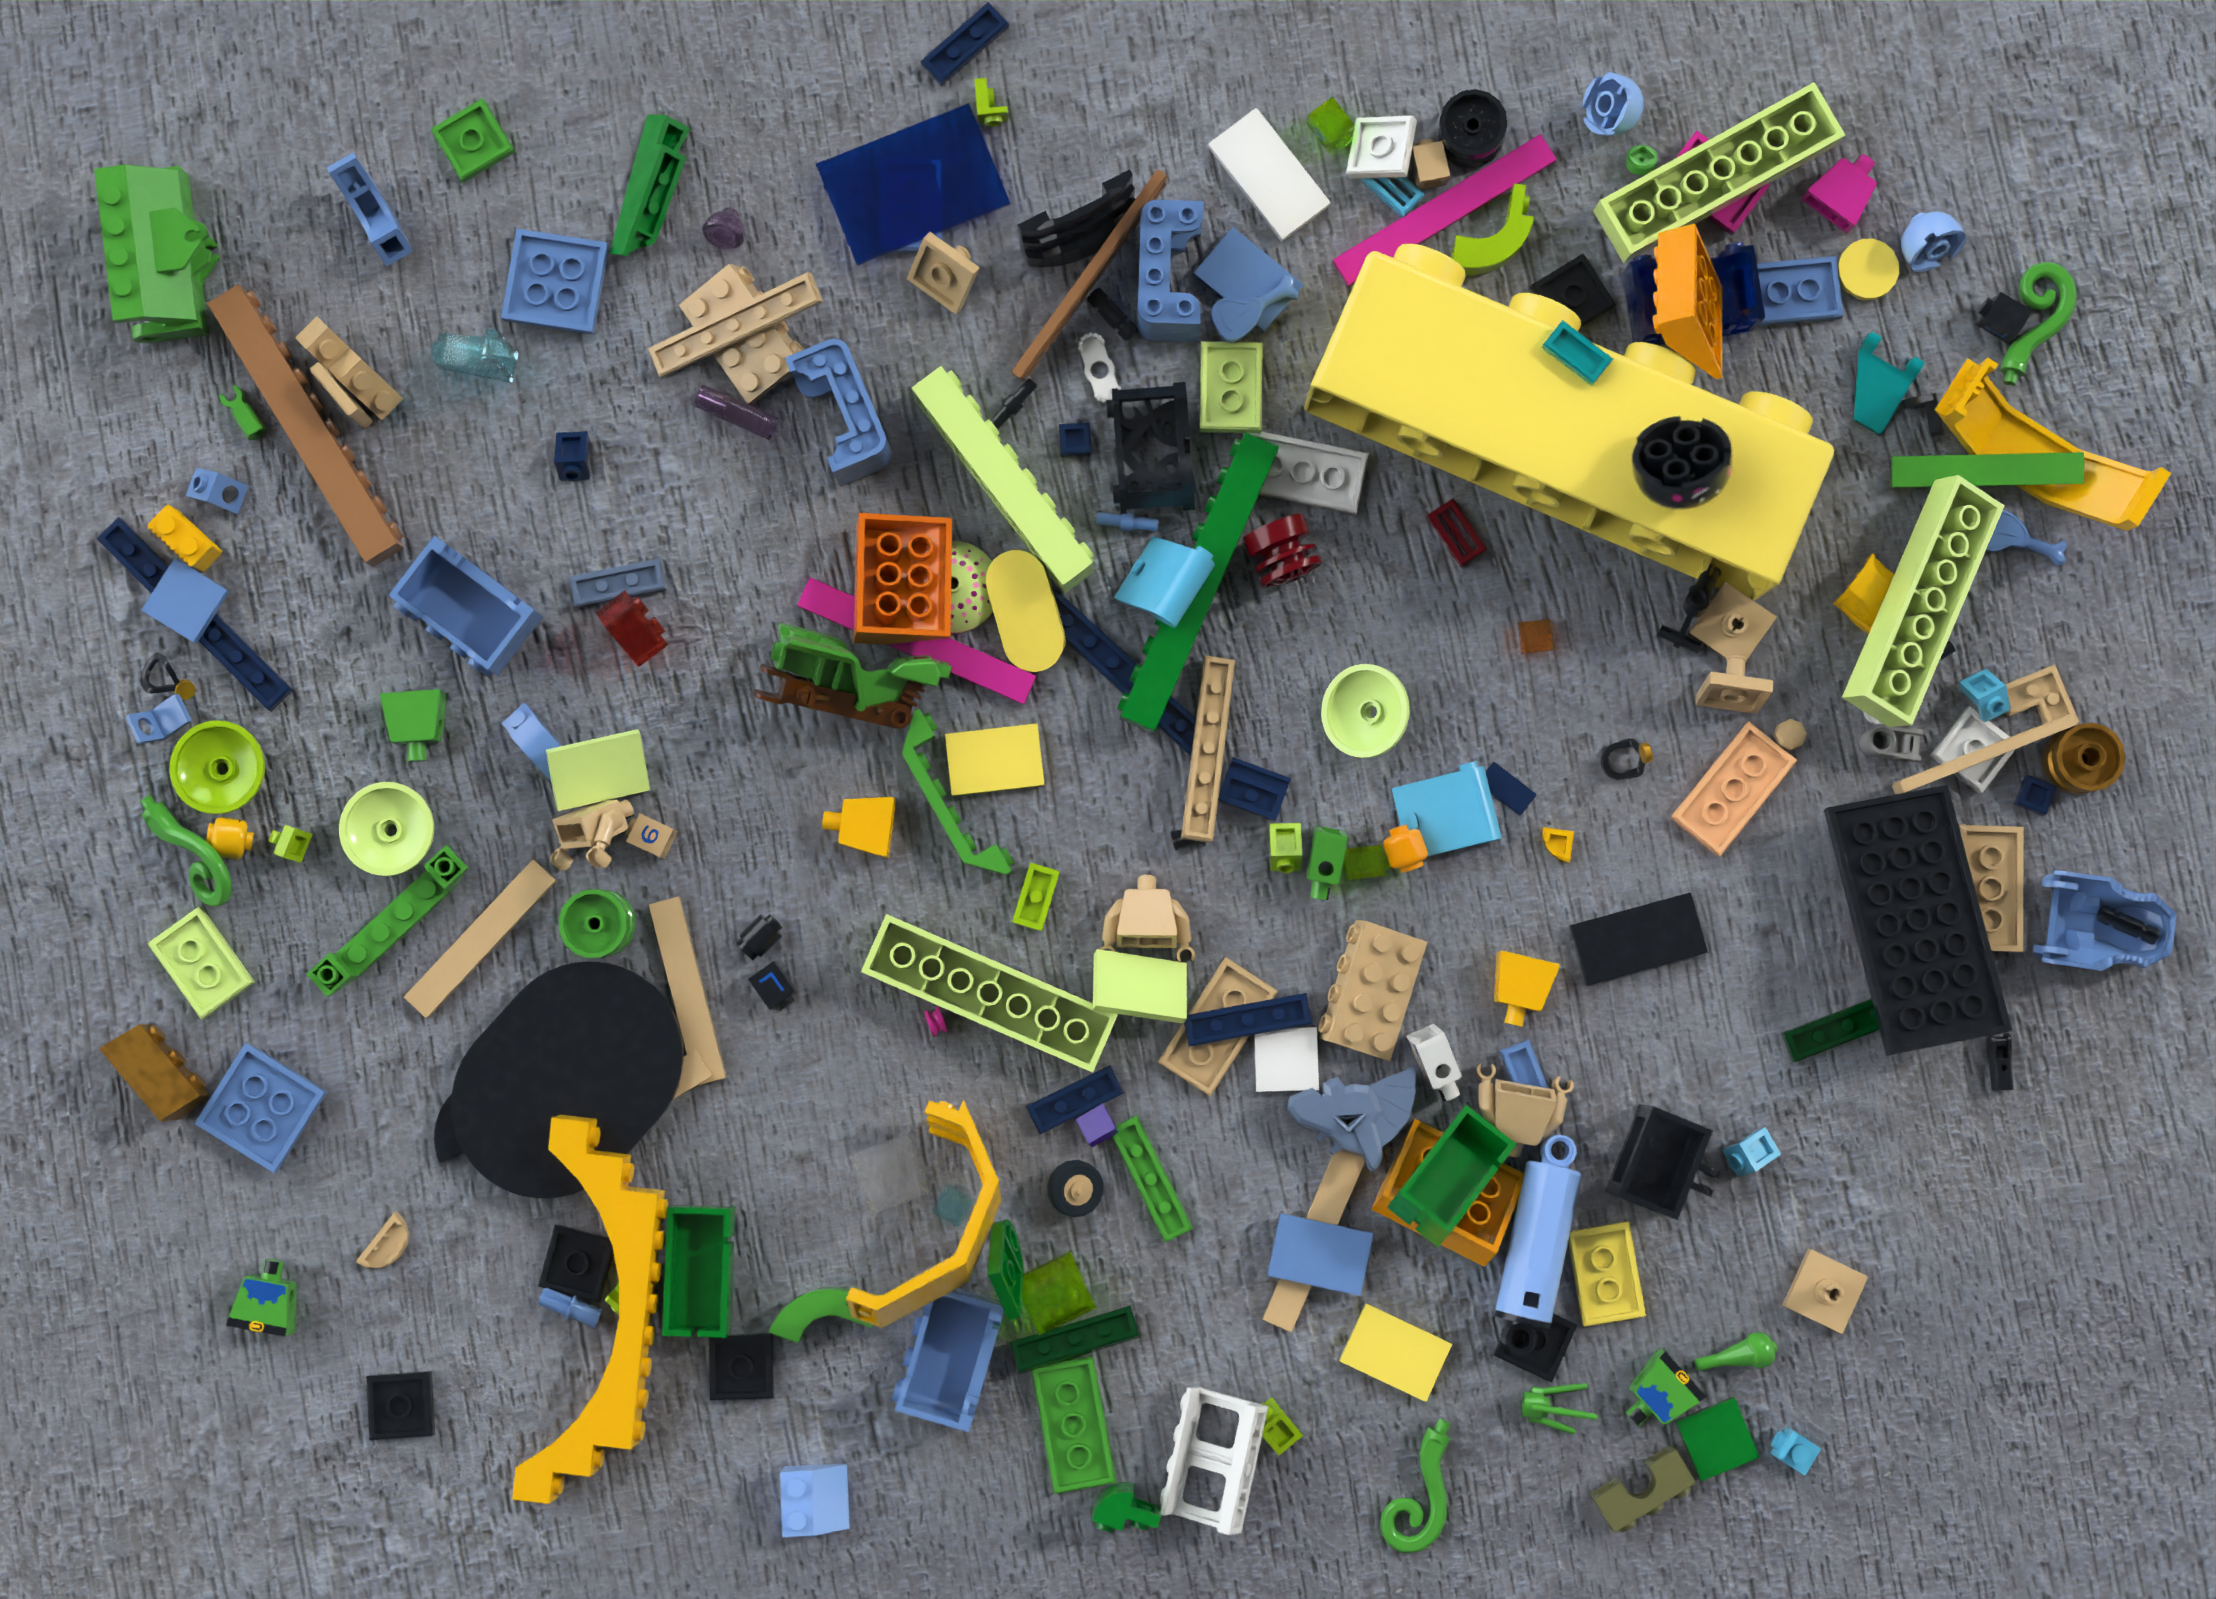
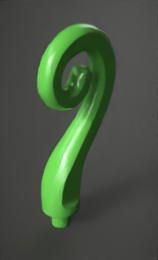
M2052 262L2035 264L2026 270L2019 282L2018 291L2020 298L2031 309H2047L2051 307L2056 298V292L2053 289L2047 290L2042 296L2034 293L2033 284L2040 278L2050 279L2057 285L2059 303L2056 311L2050 318L2022 334L2010 345L2005 353L2000 369L2005 374L2004 384L2016 385L2018 377L2024 376L2032 352L2060 331L2074 311L2077 296L2075 283L2068 271L2059 264Z
M151 795L144 797L140 801L145 809L141 815L149 828L162 840L185 848L203 860L195 862L189 869V882L195 895L210 907H219L227 903L232 893L231 879L227 867L217 851L203 838L182 827L163 802L156 803ZM214 878V891L207 887L204 879L210 880Z
M1439 1418L1435 1428L1428 1426L1420 1447V1466L1430 1500V1515L1425 1527L1414 1536H1404L1395 1528V1516L1402 1511L1409 1513L1411 1527L1418 1528L1421 1525L1423 1510L1417 1501L1411 1498L1402 1497L1392 1500L1384 1508L1381 1515L1380 1529L1383 1538L1389 1546L1401 1553H1415L1426 1549L1438 1538L1445 1524L1447 1497L1441 1472V1460L1451 1439L1446 1435L1451 1423L1442 1418Z

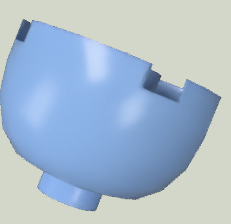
M1608 72L1603 77L1597 76L1586 89L1583 98L1582 108H1586L1587 114L1584 122L1591 132L1598 135L1617 136L1625 134L1634 128L1641 118L1644 109V98L1641 89L1633 79L1618 73Z
M1944 212L1919 213L1910 220L1901 238L1902 253L1907 263L1915 272H1925L1941 266L1937 260L1944 258L1946 255L1949 259L1953 258L1963 248L1967 237L1962 226L1949 214Z

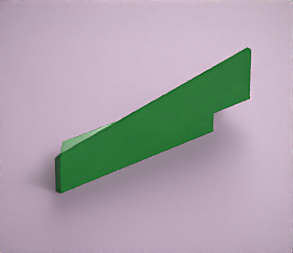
M649 114L646 117L610 253L613 255L626 257L630 255V252L640 247H647L656 243L686 160V156L678 153L690 130L686 125L667 115Z

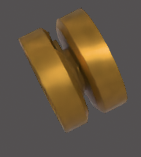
M2091 722L2072 726L2052 736L2045 746L2042 761L2045 774L2053 785L2063 792L2079 795L2102 790L2115 783L2124 770L2126 756L2123 743L2115 732L2105 725Z

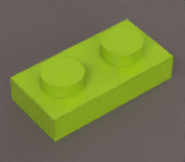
M1030 862L1012 923L1043 931L1060 871Z

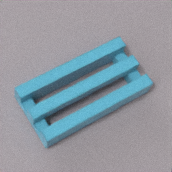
M1406 177L1393 178L1414 196L1411 200L1388 178H1377L1405 204L1403 207L1373 178H1359L1401 218L1407 215L1415 207L1416 203L1424 197V193Z

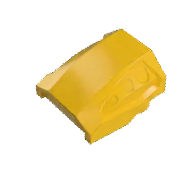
M1873 553L1867 557L1866 562L1863 564L1864 567L1856 573L1855 579L1847 585L1848 588L1833 603L1857 627L1868 635L1894 577V573L1876 559Z

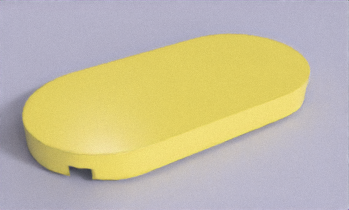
M1022 549L1006 551L991 562L986 574V587L1003 648L1008 659L1016 667L1029 672L1043 671L1054 665L1061 657L1066 642L1048 571L1044 563L1028 551Z

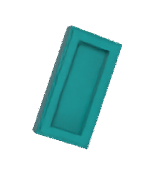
M1563 320L1541 347L1591 386H1593L1613 360L1612 357Z

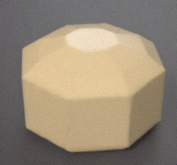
M1789 719L1776 726L1773 737L1780 747L1790 751L1803 745L1807 733L1802 723Z

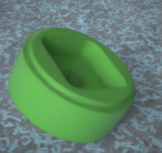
M1647 145L1632 147L1627 153V169L1633 174L1641 176L1654 171L1658 160L1657 152Z

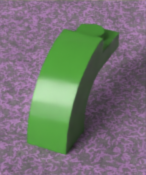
M823 1287L808 1291L790 1302L776 1317L769 1333L799 1343L808 1325L823 1316L842 1317L870 1328L873 1325L852 1318L846 1301L850 1289Z

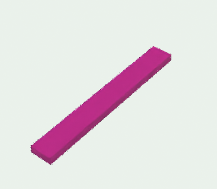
M1541 134L1334 258L1332 263L1349 288L1355 284L1369 253L1376 251L1393 258L1397 248L1402 244L1420 245L1511 190L1514 183L1521 184L1554 164L1557 159Z
M809 578L797 606L854 631V596ZM951 638L886 644L910 656L929 655L932 659L948 662V665L952 666L951 674L1022 705L1025 704L1036 679V675Z

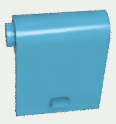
M1153 536L1131 568L1130 573L1114 596V599L1144 610L1164 624L1176 628L1214 568L1215 563L1211 560L1213 555L1200 546L1192 549Z
M1477 761L1459 765L1460 771L1392 788L1400 825L1407 824L1408 829H1418L1421 831L1428 856L1502 839L1484 766L1478 767Z

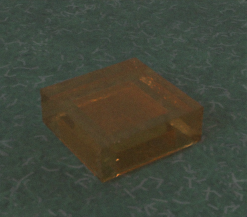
M1550 619L1518 623L1521 654L1554 650Z

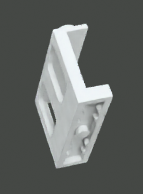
M1201 1387L1187 1388L1180 1403L1182 1410L1180 1424L1176 1426L1174 1431L1175 1447L1173 1455L1167 1463V1473L1169 1474L1167 1484L1160 1496V1504L1162 1505L1161 1515L1174 1514L1218 1528L1217 1532L1227 1535L1239 1534L1242 1532L1268 1406ZM1204 1403L1238 1412L1240 1417L1232 1448L1228 1449L1197 1438L1196 1431L1201 1408ZM1190 1466H1196L1225 1476L1226 1484L1221 1507L1218 1512L1188 1504L1183 1500L1185 1482Z

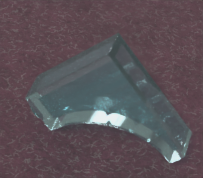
M486 329L485 335L464 336L439 332L438 340H434L431 347V358L433 363L440 369L512 383L518 352L499 331Z

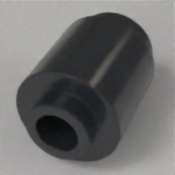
M760 914L739 935L740 939L736 944L754 961L758 956L762 957L782 937L779 931L783 927L770 914L766 918Z

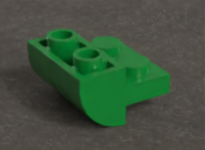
M1118 1482L1109 1485L1097 1496L1092 1508V1521L1097 1523V1528L1110 1533H1114L1115 1529L1122 1531L1126 1519L1132 1520L1130 1525L1149 1531L1150 1527L1158 1528L1161 1518L1160 1506L1133 1497L1134 1483Z

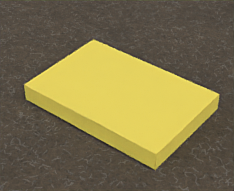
M1038 723L945 734L952 796L1045 786Z
M1625 1221L1570 1231L1568 1249L1582 1326L1646 1316L1630 1223Z
M1365 1303L1339 1361L1427 1402L1452 1343Z

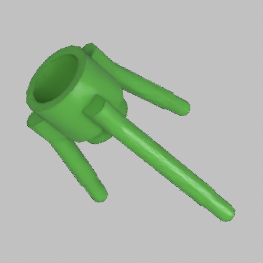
M1587 1383L1545 1388L1532 1386L1531 1392L1524 1391L1521 1414L1522 1417L1529 1418L1528 1422L1540 1423L1560 1431L1575 1434L1576 1430L1574 1428L1545 1417H1548L1550 1413L1582 1419H1598V1415L1594 1413L1550 1406V1398L1544 1397L1547 1394L1585 1390L1588 1388Z

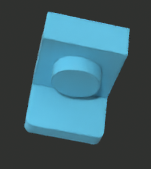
M1987 668L1959 681L1961 692L1977 705L1980 719L1983 722H1987L2011 709L2006 685Z
M1766 1127L1756 1130L1737 1144L1723 1149L1728 1165L1737 1177L1754 1173L1781 1155Z
M1786 1426L1784 1431L1780 1430L1774 1436L1771 1442V1447L1773 1448L1770 1454L1805 1476L1821 1448Z

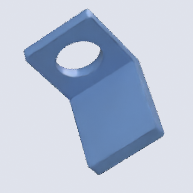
M197 467L186 496L211 503L238 514L248 485L220 473ZM231 485L236 489V498L233 502L226 503L222 498V492L227 486Z
M179 694L172 695L151 711L133 713L126 716L138 744L165 740L192 721ZM139 720L149 724L151 728L150 735L140 730Z

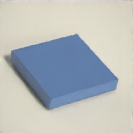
M174 558L141 611L197 644L230 591Z

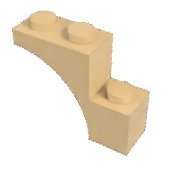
M317 316L295 337L308 352L381 420L404 399Z

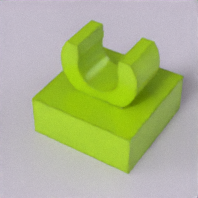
M285 825L282 833L272 830L268 841L277 845L273 854L302 863L313 834Z

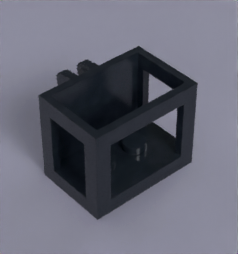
M1639 1104L1605 1192L1663 1216L1678 1220L1690 1189L1712 1197L1714 1190L1709 1186L1693 1182L1697 1171H1701L1712 1178H1719L1721 1171L1701 1163L1713 1130L1655 1106Z

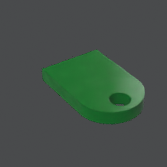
M1005 1219L993 1222L991 1227L988 1277L1008 1320L1021 1318L1024 1274L1023 1256L1016 1230L1011 1221Z

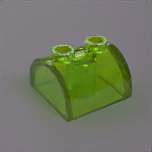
M1071 1250L1025 1271L1023 1274L1022 1301L1039 1335L1097 1309V1305Z

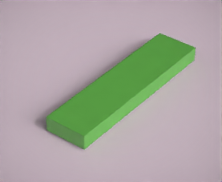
M1137 1115L1116 1125L1119 1132L1112 1137L1164 1242L1166 1243L1192 1230L1193 1227Z

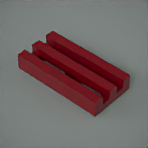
M1453 498L1426 516L1460 568L1487 550ZM1449 508L1477 549L1472 551L1447 514L1446 510ZM1438 515L1441 516V518L1443 519V521L1445 522L1453 536L1456 538V540L1466 553L1465 557H1463V555L1460 553V551L1458 550V548L1456 547V545L1454 544V542L1452 541V539L1450 538V536L1438 520Z

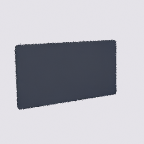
M1495 762L1487 769L1486 776L1491 794L1517 814L1522 815L1535 798L1536 793Z

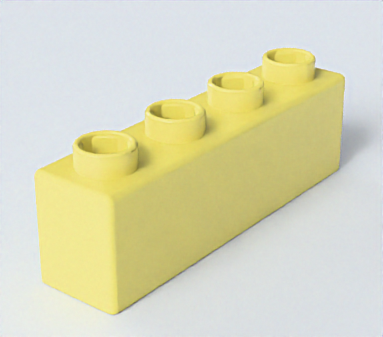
M1402 244L1397 248L1393 258L1376 251L1367 255L1310 385L1304 405L1306 412L1698 579L1702 572L1708 569L1710 564H1712L1708 576L1712 575L1715 566H1717L1722 572L1715 585L1719 589L1724 582H1727L1755 601L1780 584L1834 456V448L1831 444L1808 434L1813 424V417L1807 410L1788 399L1765 392L1750 391L1745 393L1739 405L1692 385L1697 375V369L1692 362L1670 349L1647 342L1629 344L1624 355L1595 344L1612 357L1613 360L1593 386H1591L1541 348L1562 320L1576 331H1579L1581 320L1568 307L1547 297L1532 293H1518L1514 295L1507 307L1462 287L1466 277L1464 268L1449 256L1426 246ZM1681 416V420L1702 422V419L1705 418L1720 426L1730 439L1732 449L1730 478L1724 489L1714 499L1702 506L1681 510L1662 507L1648 499L1641 492L1635 481L1632 454L1637 444V437L1647 427L1665 418Z

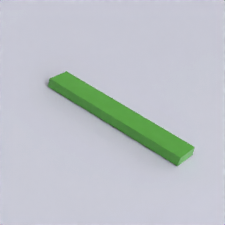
M2084 452L1892 456L1891 488L1932 487L1935 480L1955 475L1961 476L1974 486L2084 484Z

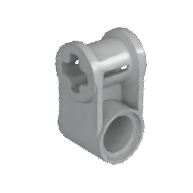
M1879 726L1865 731L1860 737L1859 745L1862 752L1871 757L1889 758L1902 762H1921L1922 757L1919 756L1920 737L1924 735V730ZM1875 734L1881 736L1883 740L1881 749L1876 748L1873 744V736Z

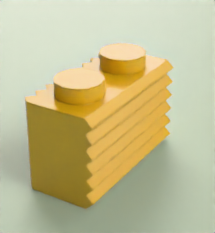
M166 505L148 523V529L152 530V533L156 534L162 542L166 543V546L179 555V558L183 559L189 567L199 572H205L223 552L179 510L169 505Z

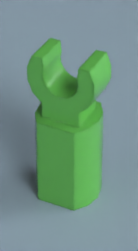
M234 385L233 389L237 394L236 399L229 401L225 395L221 394L219 395L220 401L223 405L232 409L231 414L247 439L255 440L266 433L267 429L250 403H245V392L237 385Z

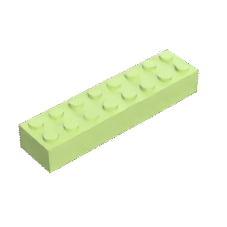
M1815 82L1601 199L1593 212L1622 262L1626 263L1658 245V233L1702 221L1834 148L1843 139L1845 133Z
M942 366L938 367L911 388L915 402L1031 553L1044 563L1048 575L1061 592L1066 594L1093 573L1094 555L1084 542L1078 544L1075 540V530L1065 517L1062 519L1058 518L1055 510L1056 505L1046 492L1042 495L1038 492L1037 481L1027 468L1023 471L1018 466L1020 465L1017 461L1018 456L1008 443L1004 446L1000 443L999 431L989 419L984 422L981 418V408L970 394L967 397L963 395V390L960 387L962 384L953 371L950 370L946 373Z
M1955 475L1934 481L1842 696L1843 699L1888 727L1910 726L1913 724L2004 509L2003 504L1961 476Z
M888 914L885 915L861 970L864 974L1092 1073L1118 1016L1115 1013L1095 1011L1091 1002Z

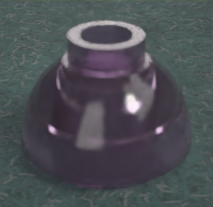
M724 208L722 211L710 215L702 227L705 238L718 248L725 250L737 249L744 242V225L739 218V213L732 208Z

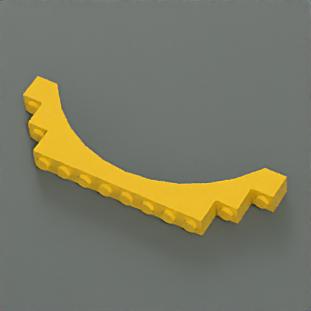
M568 1115L552 1117L548 1150L580 1181L599 1211L613 1246L619 1278V1321L613 1351L598 1389L578 1419L554 1443L515 1467L513 1500L550 1504L563 1492L565 1479L561 1473L591 1477L599 1468H602L604 1463L605 1450L601 1446L631 1450L639 1441L643 1440L645 1434V1422L641 1421L642 1409H646L649 1397L648 1390H645L646 1377H649L652 1368V1359L648 1358L649 1345L652 1346L655 1338V1327L651 1326L652 1314L656 1313L658 1307V1295L654 1294L655 1282H659L662 1265L658 1263L659 1250L663 1249L665 1232L661 1231L662 1218H665L667 1215L668 1200L664 1199L665 1190L628 1186V1182H631L634 1176V1164L630 1163V1154L594 1150V1147L598 1146L600 1140V1128L597 1127V1119Z

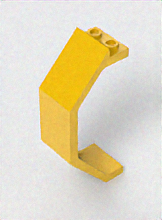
M1967 358L1938 403L1935 411L1969 455L2084 452V484L2016 486L2046 505L2124 531H2129L2139 526L2170 477L2171 473L2162 467L2153 471H2145L2073 446L2013 408L1987 376L1996 369L1998 363L1990 358H1986L1980 364H1976Z
M964 1099L959 1111L956 1110L955 1106L945 1101H939L938 1103L929 1101L925 1109V1114L928 1115L926 1122L930 1126L929 1134L965 1146L970 1152L983 1185L957 1251L952 1257L884 1295L876 1296L851 1287L846 1301L852 1318L883 1328L970 1281L1002 1200L999 1180Z

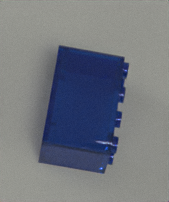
M1743 242L1731 243L1726 245L1725 250L1719 253L1717 257L1710 258L1722 285V337L1753 331L1765 319L1754 245L1744 246ZM1649 254L1634 257L1633 261H1630L1622 273L1632 342L1664 345L1666 343L1662 334L1656 333L1653 324V315H1657L1653 299V293L1657 292L1654 269H1658L1656 259H1652V256Z

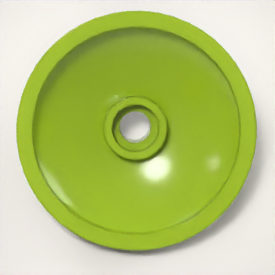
M207 721L194 726L179 739L170 759V778L178 796L190 807L209 814H226L245 806L259 791L265 775L264 754L256 738L245 728L227 721ZM223 764H227L228 772L222 775L220 767Z

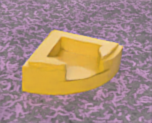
M1542 827V840L1548 852L1556 859L1569 863L1574 831Z

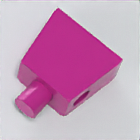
M1860 154L1853 164L1847 159L1841 158L1807 190L1800 200L1847 234L1858 222L1877 185L1876 181L1868 176L1875 166V162L1864 154Z

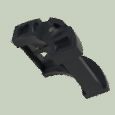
M1175 382L1173 386L1124 390L1112 388V399L1106 400L1107 418H1114L1119 485H1112L1114 504L1120 503L1121 514H1127V510L1170 506H1182L1183 511L1195 510L1189 439H1184V437H1190L1186 383ZM1174 399L1158 406L1154 410L1150 400ZM1144 401L1148 414L1142 418L1140 410L1132 406L1135 416L1132 419H1126L1122 411L1123 402ZM1161 420L1162 428L1166 424H1171L1173 432L1169 435H1164L1160 431L1157 422ZM1121 427L1127 431H1131V433L1125 440L1123 446L1121 439ZM1151 427L1154 435L1160 442L1168 446L1178 447V452L1165 456L1158 463L1155 473L1145 468L1132 454L1140 438ZM1123 460L1127 464V466L1134 472L1132 474H1129L1125 479ZM1166 465H1174L1177 469L1175 473L1170 474L1166 470L1165 478L1161 477ZM1147 482L1153 485L1152 491L1142 492L1147 487ZM1133 483L1139 484V492L1129 493V486Z

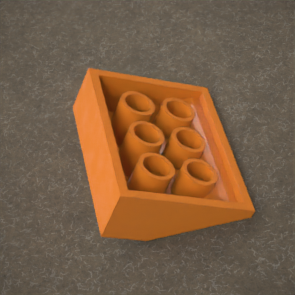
M859 513L856 523L853 643L886 645L949 639L951 637L952 518Z

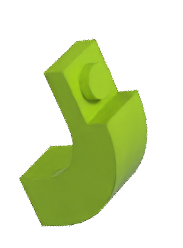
M1514 183L1509 195L1505 226L1498 233L1487 238H1471L1456 235L1452 245L1451 258L1464 268L1466 276L1483 275L1501 268L1512 260L1523 246L1534 220V217L1526 216L1530 202V196L1525 195L1526 185Z

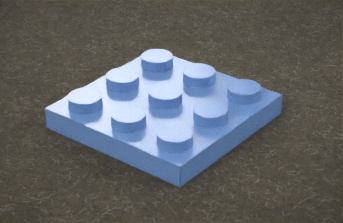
M516 228L501 319L507 322L594 335L609 244L602 241Z
M245 1043L194 1124L272 1173H277L328 1091L252 1044Z

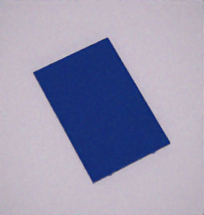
M969 103L816 164L824 183L823 187L828 193L847 239L846 243L851 249L857 266L921 241L929 232L936 235L1011 205L1003 186V180L1000 179L981 133L980 125L977 123Z

